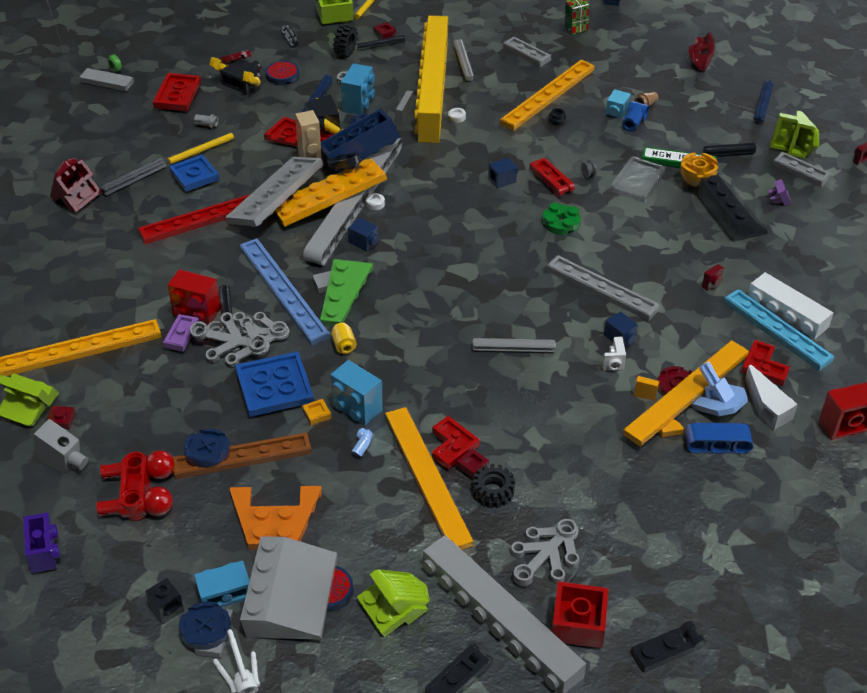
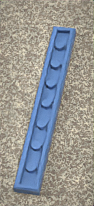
M254 239L240 244V251L309 344L312 346L329 339L330 334L260 241Z

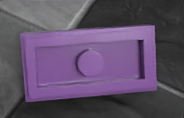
M178 314L163 341L164 348L184 352L192 337L190 327L193 323L198 322L199 319Z

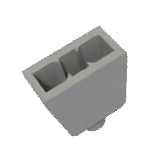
M48 419L34 433L36 459L63 473L68 472L73 466L80 470L86 466L88 457L80 453L78 438L52 420Z

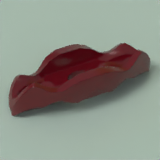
M710 32L705 37L695 38L694 44L689 46V55L698 70L704 73L715 51V41Z

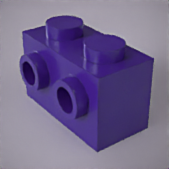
M48 512L23 517L25 557L31 573L56 569V558H60L58 543L54 541V539L58 538L57 525H52Z

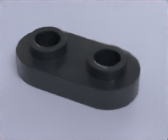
M348 153L332 157L327 162L330 169L339 171L347 167L348 169L358 167L361 158L359 153Z

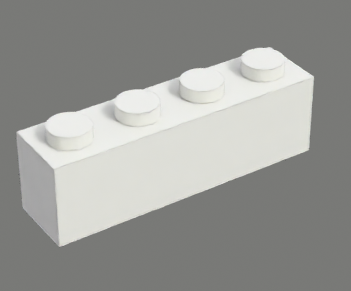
M766 272L750 284L749 297L813 339H816L829 328L833 316L832 311Z

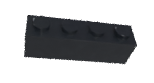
M719 175L701 178L698 197L733 242L768 233V230L728 182Z

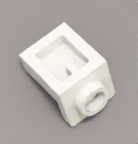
M614 337L613 346L609 347V353H604V371L624 370L626 352L622 337Z

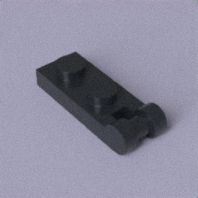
M687 621L679 628L631 647L630 653L643 673L700 650L707 642L702 635L696 632L697 627L693 621ZM688 637L690 641L685 643L683 638Z
M473 643L425 686V693H462L479 675L486 672L492 666L494 659L488 654L484 655L481 653L480 648ZM475 660L477 663L474 665L471 661Z

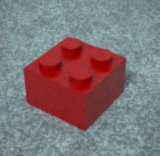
M179 269L167 285L173 316L181 314L197 317L199 321L208 325L221 310L217 279Z
M867 382L828 391L819 423L831 440L867 432Z
M558 581L552 633L563 643L602 648L606 628L609 588Z

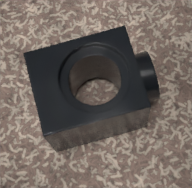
M168 578L145 591L149 608L162 625L184 612L181 594Z

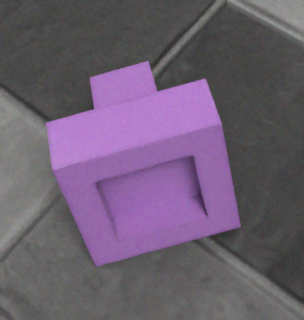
M782 179L775 181L776 187L768 191L772 203L778 204L783 202L784 206L791 204L789 193Z

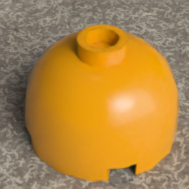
M690 153L682 158L681 176L687 184L699 188L701 178L717 175L718 161L709 154L702 153V156H696V153Z

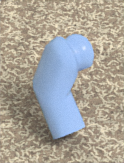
M364 428L358 430L356 436L359 441L351 451L360 458L370 445L373 436L369 429L366 430Z

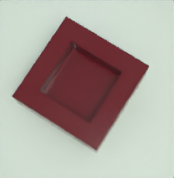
M387 22L373 27L374 33L381 39L396 35V29Z
M867 142L855 149L853 163L860 165L867 161Z
M717 264L704 272L702 288L709 291L713 287L719 286L723 280L724 267Z
M52 406L47 420L50 419L63 429L70 430L76 414L75 408Z
M473 448L457 460V467L471 478H473L475 473L477 474L479 468L483 470L484 465L489 467V460Z

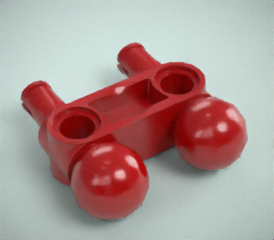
M157 450L148 456L135 451L127 454L120 463L101 465L100 474L103 480L121 477L118 499L97 501L99 517L120 514L123 518L127 517L128 520L138 521L143 519L148 513L152 516L166 514L173 504L172 494L164 487L155 486L150 489L151 477L154 479H164L173 472L175 462L171 454L166 451Z

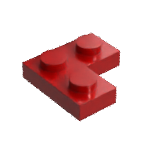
M754 340L741 373L747 374L748 366L752 365L772 383L783 386L790 366L771 360L775 349L774 345Z
M446 416L432 427V433L444 442L432 451V458L448 470L468 451L480 446V439L450 416Z

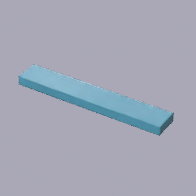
M737 289L724 298L726 305L820 371L833 362L834 356L741 290Z

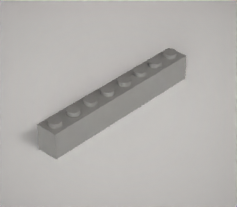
M446 535L423 550V567L426 572L433 574L444 589L450 590L461 605H466L478 621L484 622L491 629L496 638H501L513 654L519 655L531 671L537 672L545 680L550 689L556 690L558 693H566L584 678L586 663Z

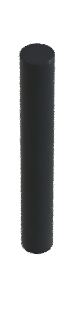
M400 35L358 43L357 49L362 50L404 42L405 36Z

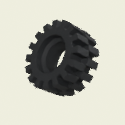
M341 24L334 34L333 50L336 54L351 56L355 50V45H357V28Z
M490 464V468L484 465L483 470L479 468L477 474L475 473L473 476V497H476L475 500L478 503L481 501V505L484 507L486 504H489V508L493 509V505L501 508V503L506 506L508 501H512L515 478H513L512 472L509 473L508 468L502 470V465H498V468H494L495 464ZM489 483H497L501 485L502 488L489 489L485 485Z

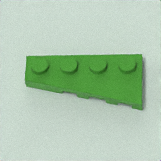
M333 260L320 319L324 326L334 327L338 323H344L354 300L359 296L361 287L365 285L369 273L371 274L373 270V263Z

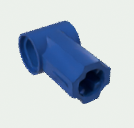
M631 101L628 112L622 121V126L625 127V130L631 132L638 127L642 120H646L649 105Z

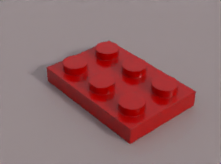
M167 73L153 100V108L188 111L202 82L201 76Z

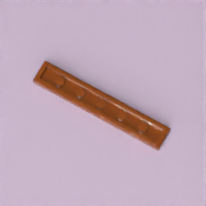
M307 432L230 446V452L226 459L210 467L193 465L186 459L185 455L173 457L175 462V480L312 454Z

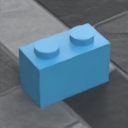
M243 560L194 574L201 602H214L219 604L220 607H225L245 601L250 580Z

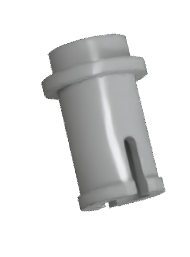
M214 114L210 116L195 115L194 120H198L194 122L196 126H210L212 129L218 126V117Z

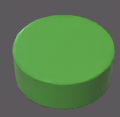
M115 54L108 56L107 63L113 72L122 70L119 58Z

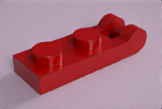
M545 157L530 163L529 169L553 190L556 197H561L565 192L570 193L575 190L574 183Z

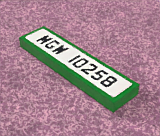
M644 147L642 163L680 168L682 158L690 153Z

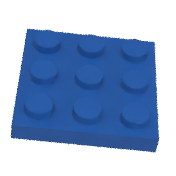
M298 351L235 365L249 417L314 402V395Z

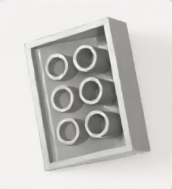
M260 537L240 618L246 637L322 639L338 556L337 553L287 537Z

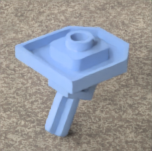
M706 362L699 367L708 386L705 387L706 392L691 404L692 409L716 416H723L737 412L748 402L745 389L728 384L725 377L719 379L710 362Z

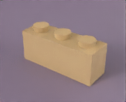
M314 111L296 113L298 156L322 159L320 125Z

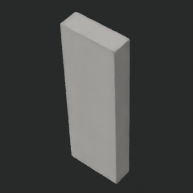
M512 37L503 43L504 49L539 67L551 61L550 54L516 37Z
M87 68L79 77L82 83L127 91L134 83L133 77Z
M784 152L773 160V166L819 187H822L831 176V173Z

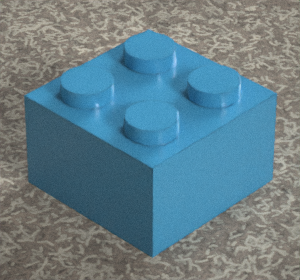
M352 64L341 81L343 112L361 114L364 113L365 109H368L371 99L375 97L373 67Z
M347 360L330 374L332 405L337 410L343 411L353 420L359 421L365 426L383 411L382 380L350 360Z

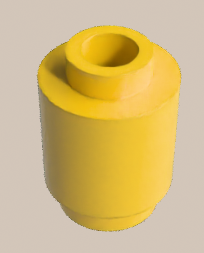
M346 323L336 324L331 332L336 350L342 354L352 352L356 348L357 343L351 327Z

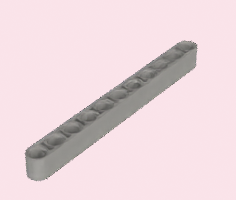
M402 138L397 139L391 145L384 146L378 153L370 154L367 159L372 158L386 173L401 151ZM378 184L335 203L306 245L303 253L304 261L321 266L326 264L348 231V227L352 225L366 204V197L374 192Z

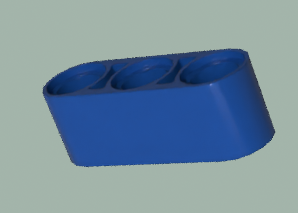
M692 423L685 428L687 447L692 453L745 454L753 449L750 427L746 424Z

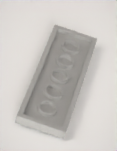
M292 157L225 217L228 224L259 226L279 205H282L290 195L294 194L301 185L305 184L312 175L317 173L318 169L323 166L322 159Z

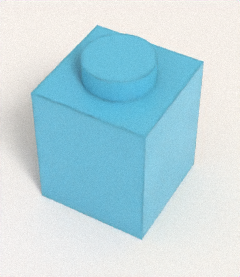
M614 89L607 100L605 115L622 119L629 108L631 94Z

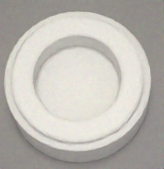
M453 108L448 112V118L452 122H463L466 119V112L462 108Z
M372 193L366 197V207L370 210H380L385 206V198L381 194Z

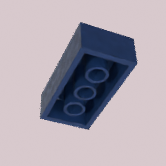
M380 108L321 141V151L326 161L337 155L359 153L361 161H363L368 155L376 154L384 146L395 143L400 138V135L392 118Z

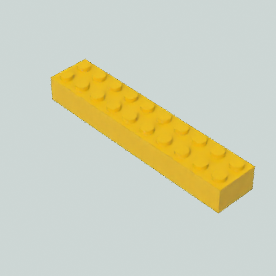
M428 16V22L424 24L415 109V135H418V142H440L448 47V16Z

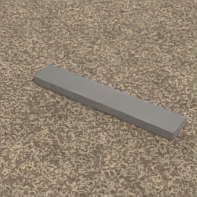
M558 255L547 265L546 271L648 321L660 309V304Z

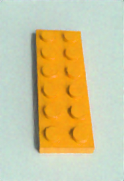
M372 158L365 159L354 169H348L347 167L342 172L330 175L320 182L312 183L307 188L297 190L282 205H279L274 210V213L285 227L387 180L386 173Z

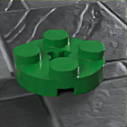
M554 202L543 213L542 224H545L547 230L551 233L566 235L568 231L574 230L575 232L580 227L581 215L579 214V208L575 206L560 205Z

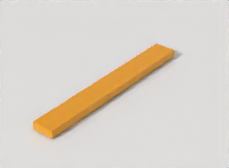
M584 60L578 61L502 117L500 125L515 131L592 73L595 66Z
M154 319L0 357V376H10L12 373L18 374L162 338L157 320Z
M731 340L706 362H710L720 379L748 356L749 351ZM698 367L624 429L623 435L641 447L704 394L708 383L702 375L700 368Z
M404 407L385 413L390 429L442 536L446 535L461 550L473 547L474 541L407 408Z

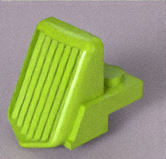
M796 111L795 116L780 113L771 138L770 148L787 151V154L804 159L806 155L813 154L819 147V130L802 111Z
M12 373L11 377L1 375L0 385L4 388L3 391L6 395L0 406V416L26 426H33L46 408L59 395V392L44 382L34 381Z
M374 570L370 573V576L375 583L357 596L384 637L404 622L410 625L429 610L426 606L430 601L427 585L407 572Z

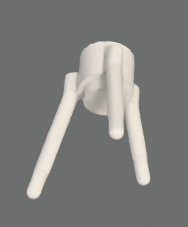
M229 629L227 633L239 669L234 675V681L217 659H213V663L229 685L232 693H256L261 685L258 679L256 653L254 651L251 652L252 673H250L249 670L244 668L233 631Z

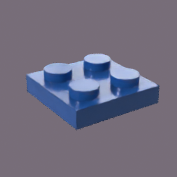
M204 155L169 166L170 173L185 192L220 180L219 173Z

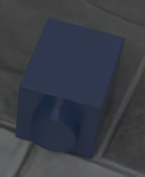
M509 158L489 163L488 179L496 188L516 183L518 168Z
M362 218L357 219L348 227V243L368 251L379 242L378 226Z
M619 312L606 320L604 336L612 342L614 337H622L625 347L636 341L639 325L623 312Z

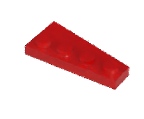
M284 116L264 133V140L298 147L296 120ZM320 131V141L329 138L333 134Z

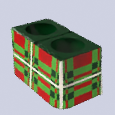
M565 0V28L571 35L585 32L589 29V3L587 0Z

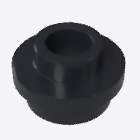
M561 108L552 109L549 113V120L555 124L564 122L566 120L565 111Z

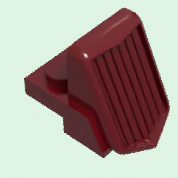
M76 158L64 160L55 172L50 198L53 202L61 198L73 214L102 191L91 178L94 174L83 159L78 161Z

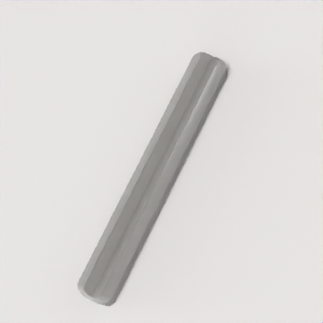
M461 39L455 40L454 48L464 80L467 82L469 80L472 81L474 75L463 41Z
M474 338L472 348L474 351L555 352L556 342L555 340Z

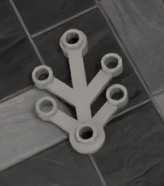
M229 312L223 313L220 320L228 328L230 334L209 330L206 324L201 321L193 323L190 327V332L196 340L208 338L226 342L216 348L207 350L206 358L210 363L217 362L220 355L238 346H244L245 348L236 353H229L226 356L227 365L233 368L239 364V360L251 354L263 355L270 347L267 337L257 334L250 317H243L240 320L241 328L247 331L250 338L241 336L234 323V318ZM250 322L249 325L244 326V323ZM236 358L234 362H229L230 359Z
M243 312L233 314L235 325L241 326L240 320L245 317ZM263 312L254 314V328L257 334L267 337L269 343L274 340H283L289 336L290 331L286 323L282 321L273 322ZM213 321L207 326L209 330L230 334L228 328H224L222 322ZM250 322L244 323V326L249 325ZM237 328L241 336L250 338L247 331ZM238 346L229 352L236 353L242 350L243 346Z
M562 519L555 527H529L525 535V539L529 543L514 542L512 544L511 555L514 558H522L525 553L539 552L528 565L520 564L515 567L513 579L518 586L526 587L530 585L533 581V574L548 558L550 559L552 569L550 572L551 582L554 584H558V581L564 582L565 571L561 567L558 547L563 542L566 550L565 566L570 569L578 567L580 558L576 553L573 541L577 538L579 532L576 523L571 519ZM540 537H553L550 541L538 542Z

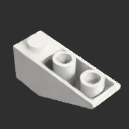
M749 365L745 383L758 417L773 430L793 420L797 404L760 371Z

